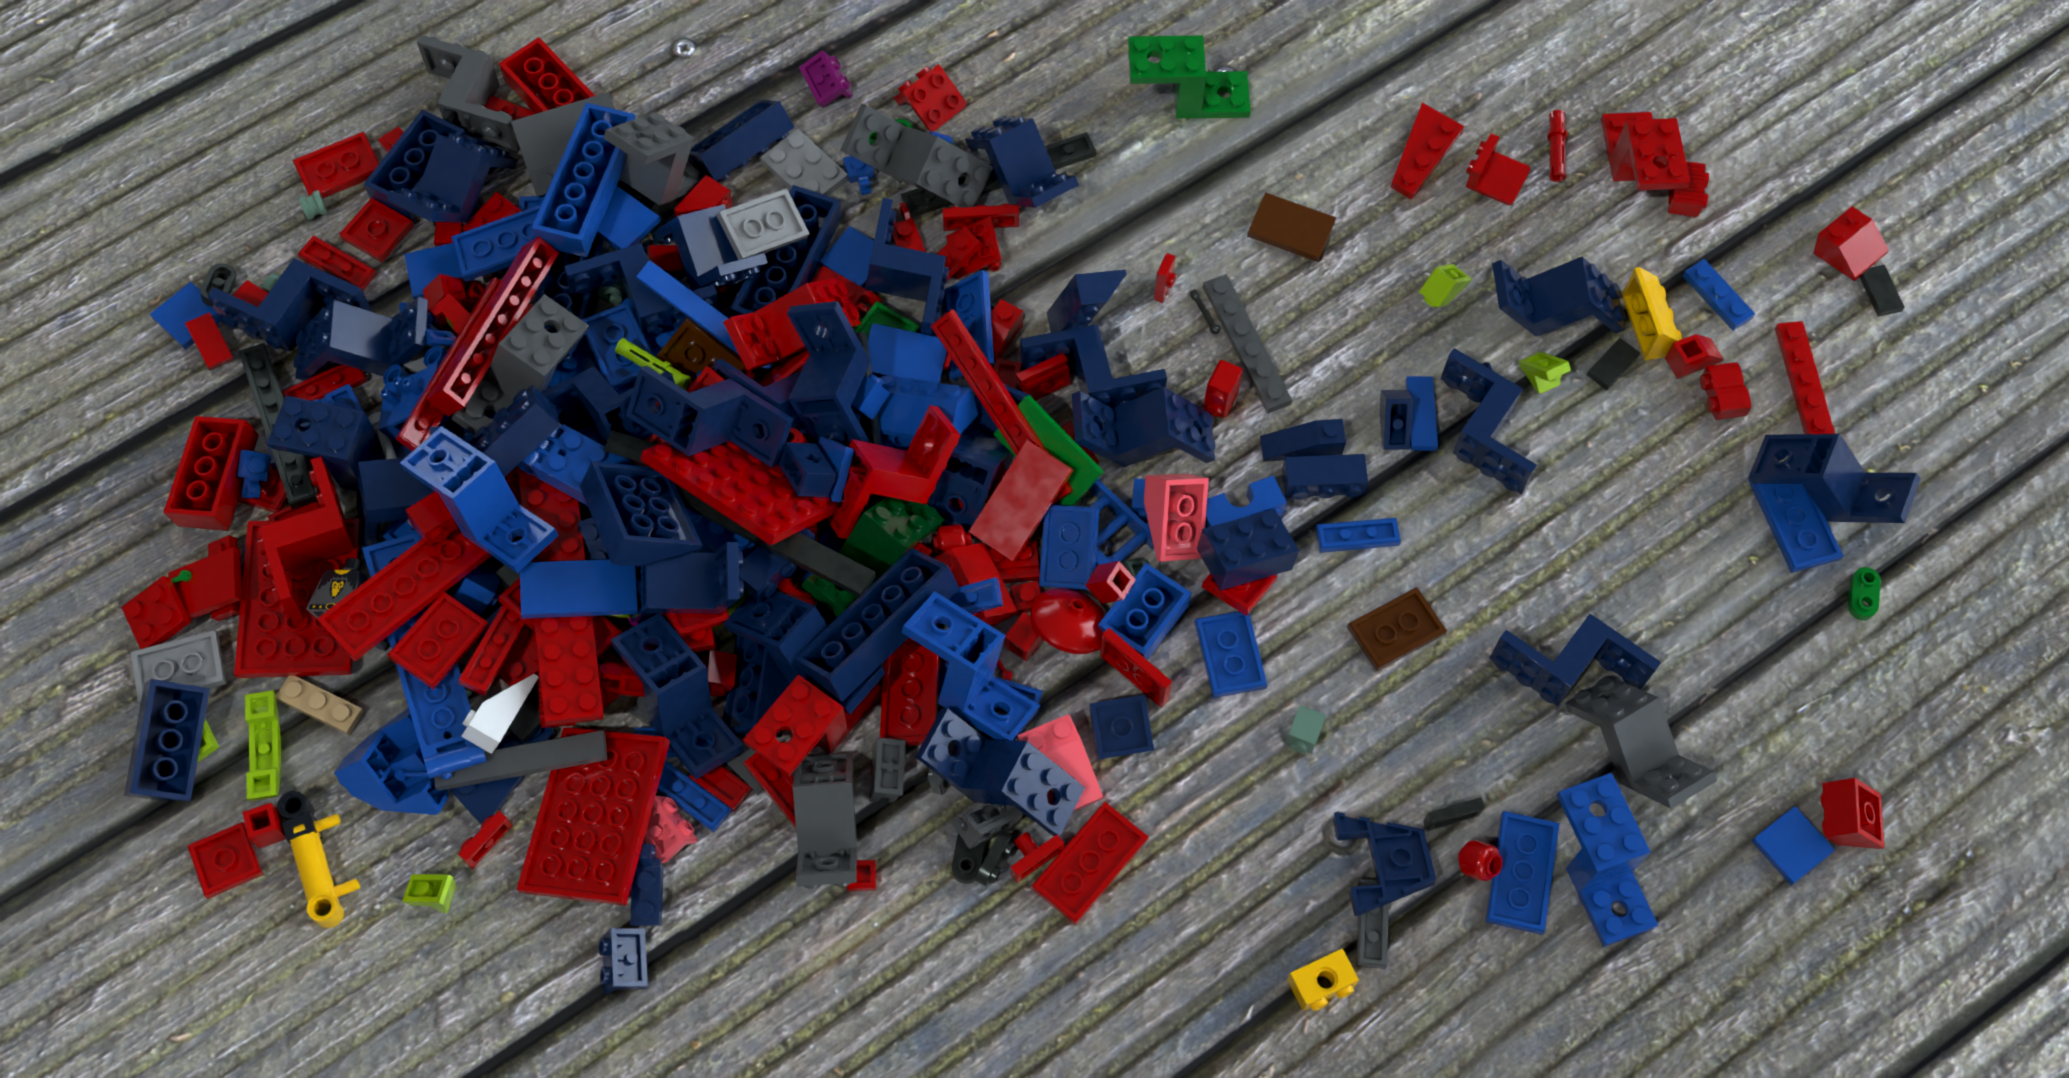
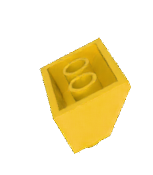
M1637 267L1634 268L1621 295L1644 360L1663 358L1668 353L1671 345L1682 339L1681 332L1676 329L1673 310L1668 307L1665 288L1660 285L1658 277Z

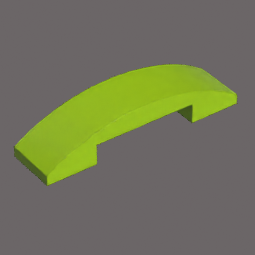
M274 690L245 694V721L249 725L250 772L246 773L247 800L255 801L278 797L281 780V735L276 695Z

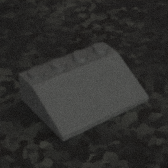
M609 92L511 121L536 196L547 193L585 103L615 109Z

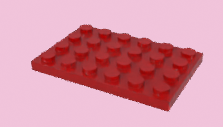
M731 441L689 457L669 443L663 442L644 450L640 460L771 546L835 514L838 504L829 500V497L798 496L779 465L771 468Z
M360 518L346 519L355 550L290 570L304 619L295 622L292 621L288 613H282L279 603H276L271 590V587H274L272 579L268 578L264 563L267 561L265 556L261 554L257 539L261 538L259 527L281 520L248 521L242 579V600L240 602L235 657V677L352 675L353 659L318 623L317 618L306 608L325 571L343 570L347 558L359 560L361 543Z
M563 727L560 738L596 732L598 730ZM604 731L607 746L606 761L551 770L516 890L522 894L626 906L668 752L669 739L661 736Z

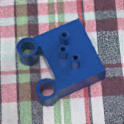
M433 346L426 352L423 363L428 368L411 374L399 364H394L384 373L383 382L385 386L380 393L383 401L379 431L396 443H399V441L395 438L447 354V351L441 346ZM445 414L439 425L451 420V415L447 416Z

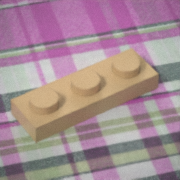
M288 676L276 694L277 701L350 736L365 713L362 708L297 676Z

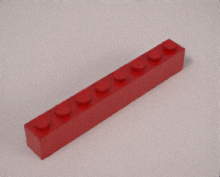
M540 236L521 248L428 396L427 400L447 416L466 406L490 367L498 344L513 329L558 256L559 252Z

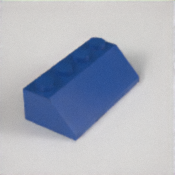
M890 375L880 378L884 381L882 387L890 392L878 411L881 434L913 439L929 405L939 407L959 434L978 416L972 388L940 384L933 381H919L912 378H897Z

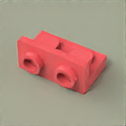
M655 796L644 840L647 844L655 845L656 857L661 859V863H667L686 844H695L698 839L693 833V826L683 819L677 811L678 806L675 801L670 797Z

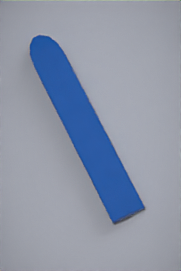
M649 260L636 276V279L738 354L723 323L728 318ZM772 364L760 368L769 370Z

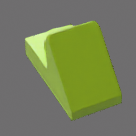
M1542 351L1518 361L1519 366L1540 394L1559 386L1562 375L1571 371L1569 361Z
M411 874L402 902L410 906H429L440 912L448 913L456 890L455 881L450 875Z

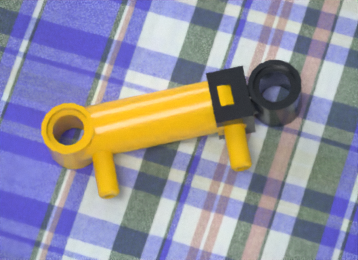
M288 791L281 796L277 806L279 813L286 820L282 822L286 840L292 847L308 903L307 913L322 928H334L339 925L344 916V909L339 903L338 897L360 889V883L356 878L334 886L321 839L323 837L321 831L339 825L341 823L340 816L333 814L317 820L314 817L312 803L301 792ZM301 804L300 810L291 814L292 808ZM331 905L330 912L325 916H320L323 907Z

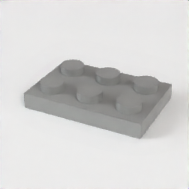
M799 129L760 157L761 163L790 190L793 185L829 196L848 181V174Z
M787 188L720 211L717 215L738 260L775 250L805 239L810 234Z
M215 630L131 652L139 704H141L144 683L150 679L205 688L227 684L219 634Z

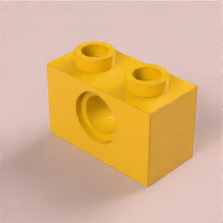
M1342 948L1291 972L1287 981L1302 1010L1305 1011L1311 1008L1314 1012L1329 1004L1327 1000L1335 996L1342 999L1354 993V987L1359 979ZM1317 978H1328L1331 982V988L1325 989L1320 987L1317 983Z

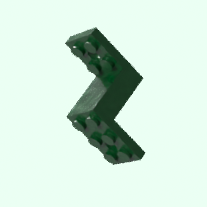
M886 497L862 514L838 553L875 571L876 577L870 584L871 586L910 548H913L937 530L945 519L933 507L927 504ZM815 574L807 577L801 586L837 617L859 598Z

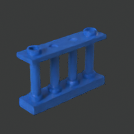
M1099 478L1089 489L1098 499L1089 507L1100 508V512L1106 506L1117 517L1098 532L1095 569L1101 564L1116 561L1122 562L1143 542L1151 549L1154 548L1149 523L1142 521ZM1059 501L1053 504L1063 506ZM1126 524L1136 535L1111 557H1106L1099 551V546Z

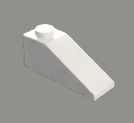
M533 674L484 701L477 712L471 709L462 723L467 728L461 737L492 754L539 676Z

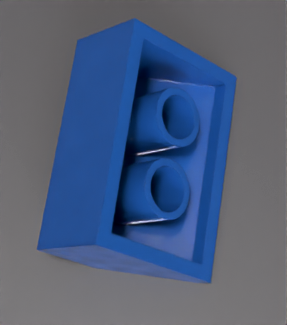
M1145 563L1134 577L1136 580L1124 600L1114 603L1098 624V627L1103 633L1110 628L1148 660L1189 606L1192 592Z

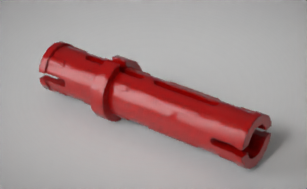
M1553 110V113H1549L1550 128L1547 133L1550 143L1549 178L1553 182H1561L1562 179H1566L1565 140L1568 137V133L1565 130V112L1563 110Z

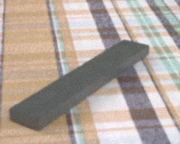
M602 730L497 749L492 754L486 751L484 754L487 762L452 772V776L448 780L442 777H435V788L437 791L606 761V734Z

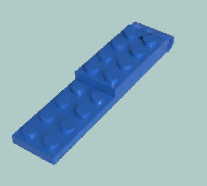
M560 424L552 434L517 466L529 475L535 476L587 505L580 489V484L591 461L639 465L622 456L604 451L605 447L564 424ZM686 508L702 543L701 549L693 552L715 553L726 542H738V550L742 551L744 560L756 548L757 544Z
M418 532L363 547L370 577L374 576L420 541ZM433 602L388 636L391 649ZM396 664L429 779L487 762L482 748L461 737L467 728L462 723L469 714L471 707L465 687L458 684L461 676L458 664L453 667L434 690Z

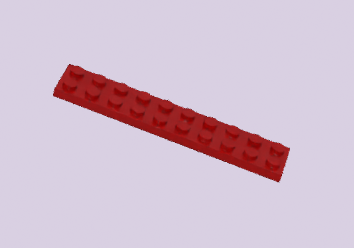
M517 466L522 507L554 527L559 535L530 562L585 560L583 536L578 531V523L581 521L579 501L535 476L529 475ZM592 616L534 618L545 726L603 720L604 713Z
M516 467L504 478L518 504L521 505L518 468ZM459 528L449 533L443 541L435 542L430 546L421 539L317 618V621L341 648L356 661L492 555L464 537Z

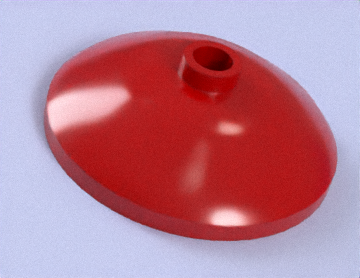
M1054 588L1041 593L1035 599L1031 609V621L1038 635L1054 648L1072 654H1089L1101 649L1103 632L1098 627V624L1107 612L1096 599L1082 591L1070 588Z

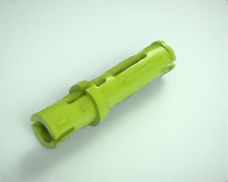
M622 338L617 343L615 348L617 354L624 356L640 367L648 366L659 374L669 371L674 378L675 384L684 390L689 386L691 378L673 368L672 363L661 361L625 338Z

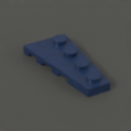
M541 727L525 744L552 740L556 734L550 727ZM510 733L498 744L495 750L525 744ZM525 776L449 789V791L482 825L486 818L491 815L494 816L498 809L501 810L507 801L508 795L516 785L518 786Z

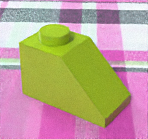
M1454 264L1439 266L1432 272L1419 293L1424 296L1423 300L1434 308L1447 306L1472 281V278Z

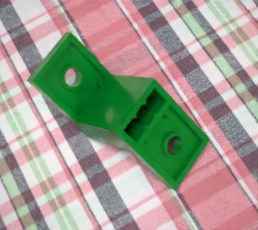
M1203 35L1128 36L1130 84L1174 83L1176 119L1250 118L1247 71L1206 72ZM1157 57L1161 61L1152 63L1148 58ZM1227 92L1230 94V96L1227 98H1222L1218 95V93Z

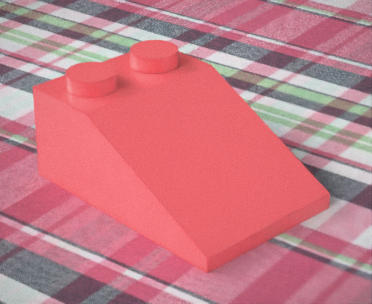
M1188 473L1146 475L1144 505L1157 561L1202 559L1196 548L1202 529L1205 528L1209 478Z
M1069 714L1017 735V741H1028L1085 787L1074 811L1103 799L1084 745ZM1051 789L1047 793L1049 804L1053 801L1054 797Z

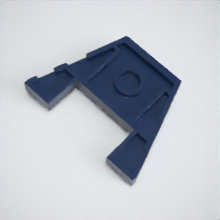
M1334 812L1333 822L1337 840L1367 838L1378 884L1350 888L1349 895L1354 916H1359L1435 884L1436 876L1424 829L1387 822L1385 825L1370 822V818L1359 816V819L1345 817V813Z

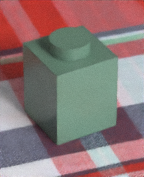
M1299 705L1285 744L1298 753L1308 752L1312 754L1326 715Z

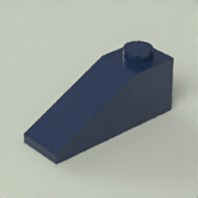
M1343 419L1315 420L1261 435L1260 444L1263 462L1283 461L1285 457L1342 455L1346 444Z

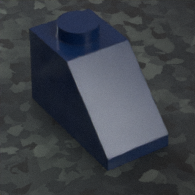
M1381 390L1379 416L1383 450H1410L1413 398L1407 390Z

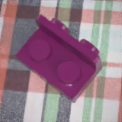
M822 50L799 67L818 105L822 108L842 94L848 99L853 96L849 90L851 84L847 77L841 74L839 70L841 64L834 55L830 57Z

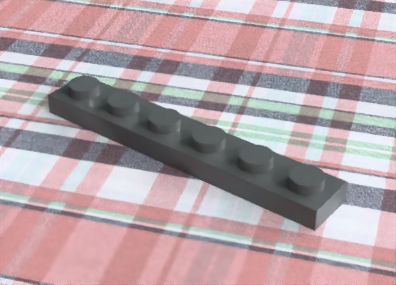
M1227 274L1203 282L1202 288L1266 412L1270 413L1291 405L1292 399Z

